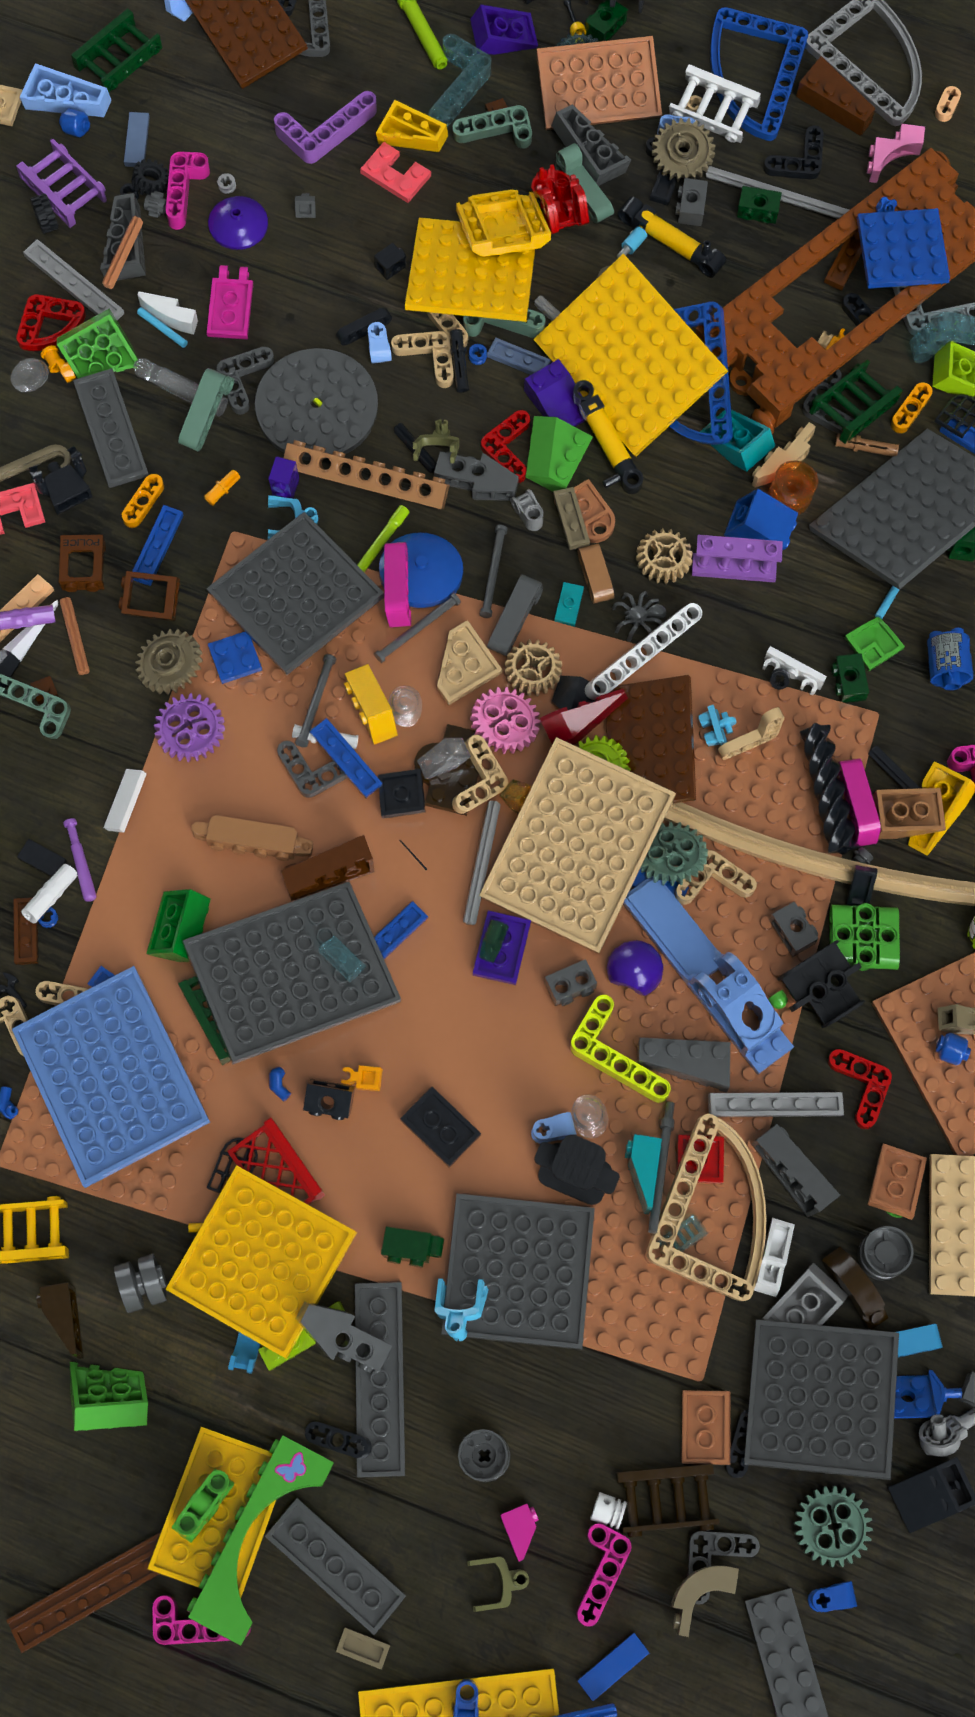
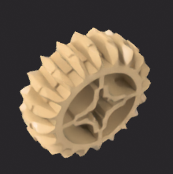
M663 528L660 533L656 530L652 532V535L647 533L645 540L642 539L640 541V546L637 547L636 551L638 568L642 569V574H649V581L656 578L657 584L660 582V579L664 580L665 584L668 583L669 579L673 583L676 582L677 577L682 579L684 573L689 571L693 552L690 551L691 545L686 544V537L680 539L679 532L674 535L672 534V529H670L668 533H665ZM650 549L653 550L654 559L652 561L648 557V552L650 551ZM676 552H678L681 557V561L679 563L675 561L676 558L674 556Z
M529 639L527 645L520 642L519 648L514 646L512 648L513 653H508V660L505 661V666L507 667L505 674L509 675L507 681L508 683L513 682V689L519 687L520 694L526 690L528 696L531 695V692H535V695L538 697L541 690L546 694L548 688L553 690L555 687L554 683L559 682V676L562 675V669H560L562 661H559V653L554 654V647L547 649V642L540 645V641L536 640L535 644H532ZM524 658L525 664L521 666V669L517 670V663ZM530 665L534 666V668L537 667V671L536 669L533 670V667L530 669ZM550 666L551 671L546 677L542 678V671Z

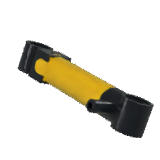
M630 197L617 213L619 219L624 224L633 225V229L638 226L643 228L647 234L699 266L700 271L707 277H715L726 263V257L722 252L717 249L710 250V241L705 240L702 245L658 217L655 209L647 204L643 205L638 198Z
M587 380L577 382L573 390V401L579 406V412L585 423L588 422L616 472L615 475L603 480L604 487L608 488L621 481L622 488L626 493H638L642 488L643 474L636 468L613 427L599 395L593 396V385ZM580 391H586L588 395L583 397L580 396L578 393ZM630 478H634L638 481V483L635 485H631L627 482V480Z

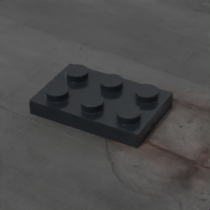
M433 1087L400 1118V1121L449 1168L481 1136V1133Z

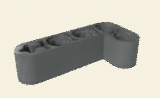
M524 574L520 576L490 637L487 648L507 657L532 606L536 605L543 591L542 582Z

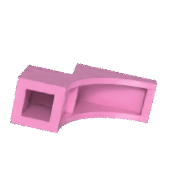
M901 124L900 131H896L894 139L876 137L874 145H870L869 157H872V161L868 162L867 174H870L869 182L877 183L880 172L892 160L907 155H920L924 142L925 127Z

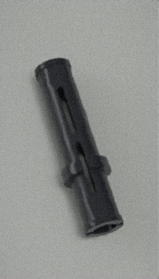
M456 329L449 332L452 346L450 354L453 356L456 391L464 393L469 391L465 361L466 348L463 344L462 330Z

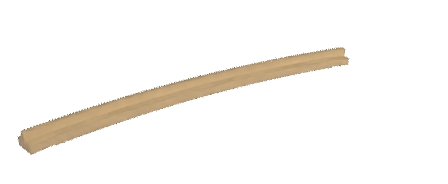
M682 802L672 803L664 820L669 823L672 822L676 826L681 822L682 828L690 825V832L697 829V835H702L704 838L732 849L819 877L851 884L855 865L877 868L878 874L873 890L925 900L975 906V882L897 871L817 852L746 829Z

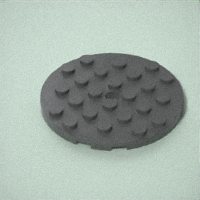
M305 349L283 357L268 369L257 388L255 411L259 427L264 436L275 448L284 454L287 443L293 444L294 440L306 443L305 447L311 449L316 445L326 448L325 452L333 454L335 450L348 454L361 445L370 434L378 414V397L371 376L353 358L330 349ZM315 398L322 402V405L318 408L311 406ZM306 452L302 456V460L311 461L310 454Z

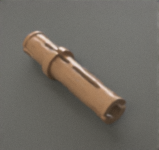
M837 434L836 447L853 449L854 452L860 450L892 457L898 454V444L864 439L859 435H856V437L849 441L854 443L844 444L839 440L841 434Z

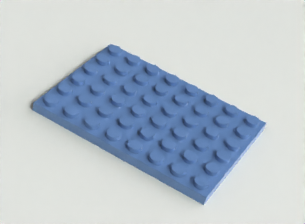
M135 966L12 1028L84 1188L210 1123Z

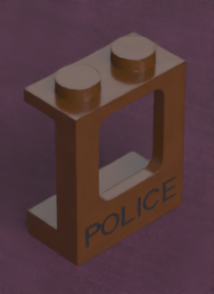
M60 535L59 583L62 590L67 592H76L77 590L96 592L98 590H105L103 582L104 551H106V543L103 535ZM70 553H94L93 575L91 577L68 576Z

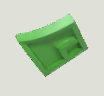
M880 617L863 624L845 635V640L856 654L862 653L864 666L868 672L905 648L895 633Z

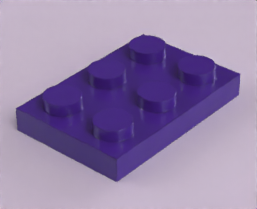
M488 911L472 975L516 985L531 920Z

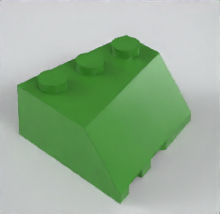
M110 308L57 338V346L77 378L111 368L113 372H120L125 369L142 367L130 341Z
M534 416L525 477L552 492L566 489L593 436L557 417Z
M70 1362V1390L74 1431L147 1425L148 1399L142 1371L120 1368L107 1371L100 1370L98 1365H90V1368L78 1367L76 1362Z

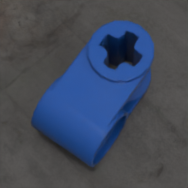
M852 1581L837 1583L811 1591L808 1596L809 1607L816 1612L857 1607ZM825 1597V1602L822 1605L816 1603L817 1599Z
M463 1679L456 1688L453 1717H478V1686L471 1679ZM464 1685L473 1687L474 1694L471 1698L466 1699L461 1696L460 1689Z

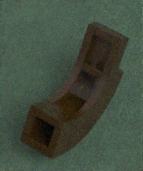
M839 1247L822 1259L829 1276L847 1293L868 1330L874 1329L889 1318L883 1307L885 1303L862 1268L845 1250Z

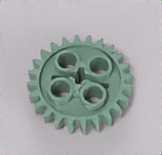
M672 822L669 823V827L662 823L641 866V873L646 872L647 879L653 876L654 883L659 879L662 880L663 886L667 881H670L671 886H674L675 881L683 885V879L691 882V875L698 877V871H703L704 864H707L708 849H706V842L703 841V836H697V829L690 832V825L682 828L681 822L676 827L673 826Z
M826 1486L822 1487V1494L817 1489L813 1490L815 1498L806 1495L805 1498L808 1504L799 1503L803 1512H795V1515L800 1517V1521L793 1522V1524L799 1526L800 1530L796 1531L794 1535L802 1536L798 1545L805 1544L807 1546L803 1553L812 1552V1561L820 1557V1565H824L828 1560L830 1567H834L835 1561L838 1562L840 1567H844V1559L849 1564H852V1555L856 1558H861L858 1550L867 1551V1547L863 1542L871 1541V1538L866 1536V1532L873 1531V1529L867 1527L866 1523L872 1521V1518L864 1517L868 1508H860L863 1500L855 1502V1493L846 1496V1488H842L840 1493H838L836 1486H832L831 1493H829ZM828 1504L831 1506L832 1522L838 1524V1528L835 1529V1536L839 1543L838 1549L835 1547L834 1531L828 1529V1525L831 1524V1517L827 1510ZM839 1505H843L847 1509L845 1519L839 1518L836 1513ZM817 1509L821 1510L824 1514V1520L820 1524L816 1523L813 1519V1513ZM846 1529L853 1535V1540L849 1544L845 1543L842 1539V1533ZM822 1534L829 1537L830 1543L827 1548H822L818 1543V1539Z

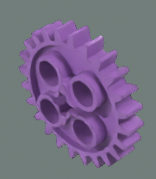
M192 693L189 694L188 699H185L183 694H181L179 701L173 697V704L165 702L167 709H159L162 716L155 717L158 724H154V728L157 731L154 734L156 739H159L157 741L158 745L163 746L164 753L170 751L169 755L171 758L177 754L178 761H181L183 757H186L187 762H190L191 757L199 761V755L206 759L207 751L214 753L213 745L220 747L217 739H224L221 733L225 731V727L222 725L224 718L220 717L222 715L221 710H216V704H210L209 698L202 701L200 694L196 699H193ZM191 712H199L195 717L189 716ZM174 721L180 722V724L176 727L170 726V724ZM202 729L209 730L207 734H199ZM190 739L189 743L185 745L180 744L181 740Z

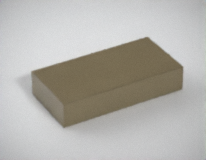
M345 1627L336 1652L382 1670L390 1645Z

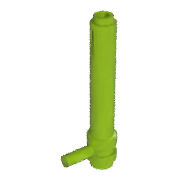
M397 0L399 7L404 10L433 66L439 70L447 66V57L423 15L417 0Z

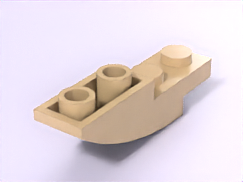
M809 422L805 428L801 427L797 431L796 439L793 442L789 441L784 449L778 446L774 452L770 451L764 460L763 466H758L753 472L752 486L759 487L776 481L796 468L808 456L811 446L808 442L813 437L816 426Z

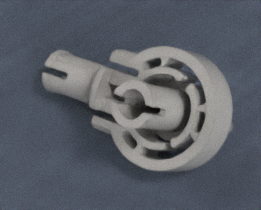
M975 1408L959 1417L949 1415L945 1418L943 1415L936 1414L930 1420L923 1423L919 1429V1439L924 1453L933 1456H948L956 1452L960 1447L961 1440L968 1437L967 1430L975 1426Z

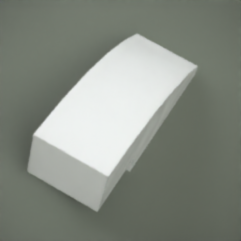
M138 292L142 308L165 325L194 335L198 322L196 310L180 307L178 299Z
M772 1218L754 1291L774 1297L777 1296L787 1263L795 1224Z

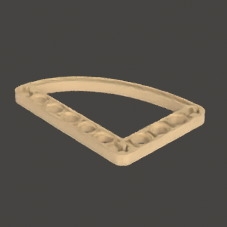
M704 1114L696 1121L660 1213L657 1233L652 1234L646 1249V1257L651 1263L736 1301H746L753 1295L764 1254L766 1203L763 1184L753 1155L739 1134L720 1118L712 1114ZM708 1119L712 1128L707 1129L705 1135L709 1136V1138L697 1134L698 1132H704L705 1125L702 1122ZM717 1132L728 1141L741 1160L751 1191L753 1234L750 1257L744 1279L672 1248ZM697 1139L702 1140L705 1144V1149L702 1152H697L694 1149L693 1144ZM689 1160L695 1162L697 1166L693 1174L688 1173L685 1169V1164ZM679 1182H685L688 1185L687 1194L681 1195L678 1193L677 1185ZM672 1203L680 1207V1213L676 1217L670 1215L668 1211ZM663 1225H668L671 1228L672 1233L669 1238H664L660 1234V1228ZM656 1239L668 1243L667 1246H661L660 1253L663 1255L662 1257H657V1259H655V1254L652 1253V1250L658 1249L660 1245L659 1242H656ZM676 1256H681L684 1260V1266L681 1269H676L673 1266V1259ZM697 1265H701L705 1269V1275L701 1279L694 1275V1268ZM719 1274L726 1278V1285L723 1288H719L715 1284V1278ZM731 1285L736 1287L744 1285V1290L747 1291L746 1294L739 1296L738 1290L730 1289Z

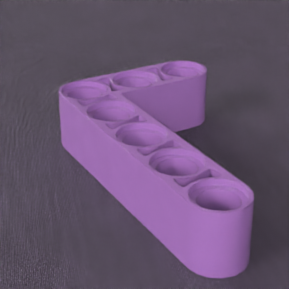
M371 91L362 92L311 133L304 129L288 113H278L274 117L276 135L304 162L309 164L315 163L375 116L377 112L376 96Z

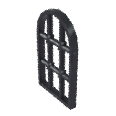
M964 394L955 395L948 401L934 422L963 438L975 422V418L970 425L964 422L968 415L975 417V413L971 412L975 407V399ZM955 399H962L960 403L954 401ZM966 400L973 403L968 409L962 406ZM953 404L956 406L955 410L951 413L947 412L948 406ZM960 409L966 412L962 419L954 416ZM943 413L949 416L945 423L939 420ZM951 419L959 422L955 428L947 425ZM961 425L967 427L963 434L957 431Z
M235 1138L225 1144L220 1152L207 1189L221 1193L226 1177L231 1176L229 1169L233 1162V1159L225 1150L233 1142L238 1144L245 1138ZM247 1149L244 1158L239 1156L237 1158L242 1161H248L250 1149ZM254 1150V1151H255V1160H254V1162L257 1163L258 1153H257V1150ZM223 1155L229 1156L225 1172L218 1170ZM252 1166V1168H251V1170H250V1173H251V1174L253 1173L254 1168H255L256 1166ZM216 1173L222 1175L218 1189L210 1187Z

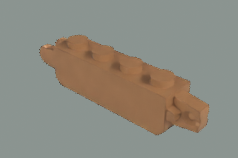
M219 815L210 818L209 823L198 821L191 826V831L195 838L207 841L208 846L218 851L230 849L237 854L249 852L261 858L273 856L280 861L294 860L295 856L312 855L313 841L298 837L293 827Z

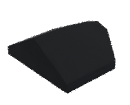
M560 675L552 704L556 705L559 709L567 707L568 710L576 708L578 703L582 701L596 702L589 699L585 694V687L590 681L583 677ZM594 685L595 690L600 693V687Z

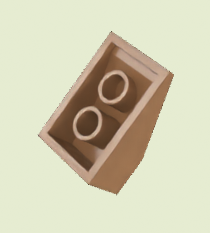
M941 788L876 790L872 795L880 820L881 830L878 839H898L946 830Z

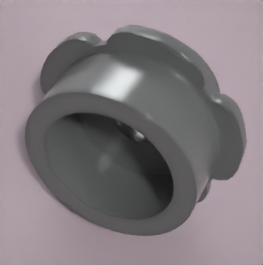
M860 847L858 850L853 851L854 861L871 865L870 862L873 860V856L865 848Z

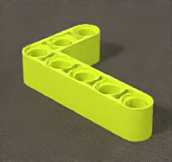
M598 996L572 1037L570 1044L572 1054L653 1102H664L671 1090L670 1084L666 1079L597 1040L614 1008V1001L610 996ZM605 1003L609 1006V1010L600 1011L597 1005ZM588 1022H595L598 1028L596 1030H589L586 1024ZM582 1040L586 1043L587 1047L585 1049H578L575 1046V1042ZM603 1052L606 1055V1059L599 1061L595 1058L594 1054ZM622 1063L625 1065L626 1070L618 1072L615 1070L614 1065ZM638 1074L643 1075L646 1082L639 1084L635 1082L634 1076ZM654 1087H663L665 1094L657 1095L654 1092Z

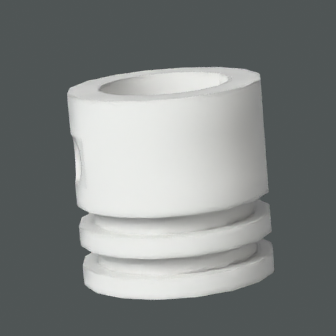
M599 1492L590 1520L605 1526L610 1524L609 1527L615 1526V1529L618 1530L627 1502L623 1501L621 1503L620 1499L616 1501L615 1497Z

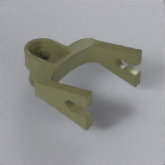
M442 419L436 420V430H434L433 434L420 435L413 442V449H415L413 459L418 461L423 446L441 445L450 447V452H452L450 463H455L460 447L459 438L450 436L447 420H444V424H442Z
M503 1557L467 1561V1566L494 1563L500 1572L502 1581L500 1601L495 1604L474 1606L473 1612L508 1607L512 1597L511 1591L522 1590L527 1587L529 1583L528 1574L521 1569L509 1571ZM518 1575H522L524 1578L522 1584H518L515 1580Z

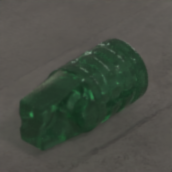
M490 920L479 955L481 959L494 963L505 940L504 938L509 929L508 925L496 920Z

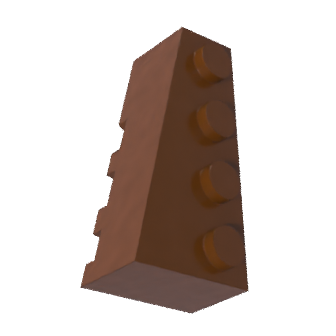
M822 56L799 82L797 98L859 136L872 123L876 108Z
M362 835L300 863L290 864L284 870H281L290 899L293 901L373 873L374 863L365 836Z

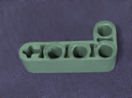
M521 105L460 118L452 126L453 138L458 143H466L509 132L513 133L514 142L519 148H527L532 142V129L528 112ZM516 115H521L524 118L522 120H516L514 117ZM501 119L504 123L498 125L495 121ZM478 124L485 125L483 129L476 128ZM520 134H526L528 137L526 139H521L518 136Z
M573 143L556 153L555 167L556 170L562 171L569 176L574 174L579 179V184L586 195L588 215L597 224L612 216L614 209L609 199L582 165V152L579 146Z
M528 309L527 323L472 316L463 317V327L470 337L479 335L484 323L535 338L545 329L546 322L545 316L542 313Z
M211 368L205 370L179 435V444L197 452L201 450L223 394L228 395L231 392L234 378Z
M0 674V681L9 686L8 690L0 687V696L45 713L40 723V732L49 739L60 737L71 712L69 703L57 696ZM18 687H23V696L16 698L15 690ZM39 695H43L44 703L40 706H36L34 702L35 698ZM63 703L64 711L61 714H56L55 706ZM50 723H55L56 731L53 734H48L46 731Z

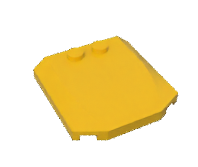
M505 190L472 195L468 197V202L460 205V202L456 203V211L470 247L474 253L482 257L538 249L551 240L550 229L533 192H529V196L518 194V190Z

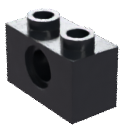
M310 1078L307 1083L303 1111H309L308 1113L313 1116L331 1115V1118L336 1120L349 1118L355 1086ZM329 1096L333 1098L334 1104H326L323 1097Z

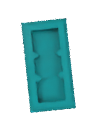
M563 583L555 622L575 627L584 586Z

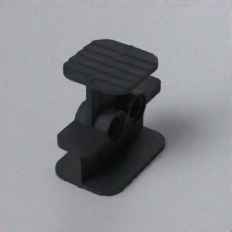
M838 940L777 978L778 981L782 980L796 1001L795 1004L789 1007L791 1012L809 1003L822 1021V1029L837 1022L865 1003V1000L861 1001L847 981V977L862 968L860 963L852 967L837 946ZM831 976L838 979V987L831 984ZM813 988H817L820 991L821 996L819 999L813 996Z
M576 1135L566 1136L561 1143L550 1144L542 1142L534 1158L535 1163L541 1166L538 1178L544 1186L589 1205L598 1204L605 1193L612 1194L620 1178L619 1173L612 1170L611 1166L605 1162L606 1153L600 1145Z

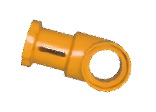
M51 345L43 349L40 355L42 359L47 361L48 369L51 373L60 372L67 383L76 379L68 362L60 358L56 346Z

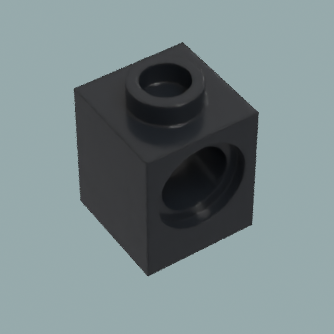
M391 243L374 255L375 268L388 280L406 268V254L401 248H397L394 243Z

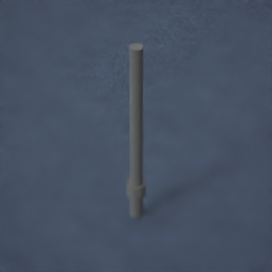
M666 1102L664 1118L661 1119L660 1125L662 1142L653 1207L648 1232L656 1234L658 1230L670 1136L675 1124L673 1119L675 1103Z

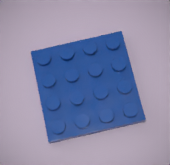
M938 208L858 214L857 224L868 288L949 283L950 275Z

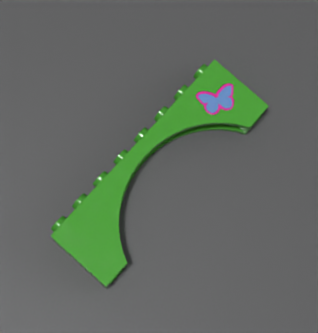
M282 1436L280 1441L275 1439L269 1451L273 1454L270 1461L263 1462L258 1472V1475L261 1476L258 1484L253 1483L246 1495V1497L250 1498L246 1507L241 1506L234 1518L238 1521L234 1530L229 1528L223 1539L226 1545L222 1553L217 1551L211 1562L214 1568L210 1576L205 1574L199 1585L202 1592L198 1599L193 1597L187 1609L190 1612L189 1619L240 1646L253 1624L242 1604L237 1583L239 1553L249 1528L258 1515L281 1496L302 1488L322 1487L334 1462L285 1436Z

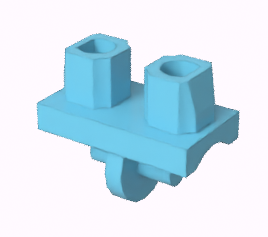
M707 706L708 711L698 716L703 728L711 725L714 728V731L704 734L705 741L708 746L723 745L727 742L724 729H726L727 734L733 733L732 726L737 723L736 718L729 717L727 712L721 713V720L715 706Z

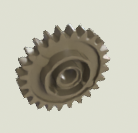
M680 118L679 123L672 119L671 125L665 123V130L659 128V135L654 137L656 142L652 143V148H654L652 156L656 157H654L653 163H659L657 170L664 169L663 176L667 173L670 174L669 180L674 176L677 182L681 178L691 177V179H695L696 175L702 177V170L707 172L708 165H712L713 160L711 158L715 156V152H713L715 144L711 143L714 138L708 137L710 130L703 131L704 124L700 127L697 126V120L692 124L690 118L686 122H683V119ZM679 148H686L688 152L683 153Z
M169 629L167 634L161 631L160 637L154 634L153 641L146 640L147 647L141 646L144 652L137 654L140 660L135 662L138 666L136 672L139 674L138 678L152 692L156 690L161 694L164 690L169 695L170 690L173 689L177 693L178 687L185 689V683L191 684L190 678L197 677L195 671L201 670V667L198 665V663L203 662V659L200 657L203 654L199 649L200 645L192 635L189 636L186 631L182 633L179 629L175 633Z

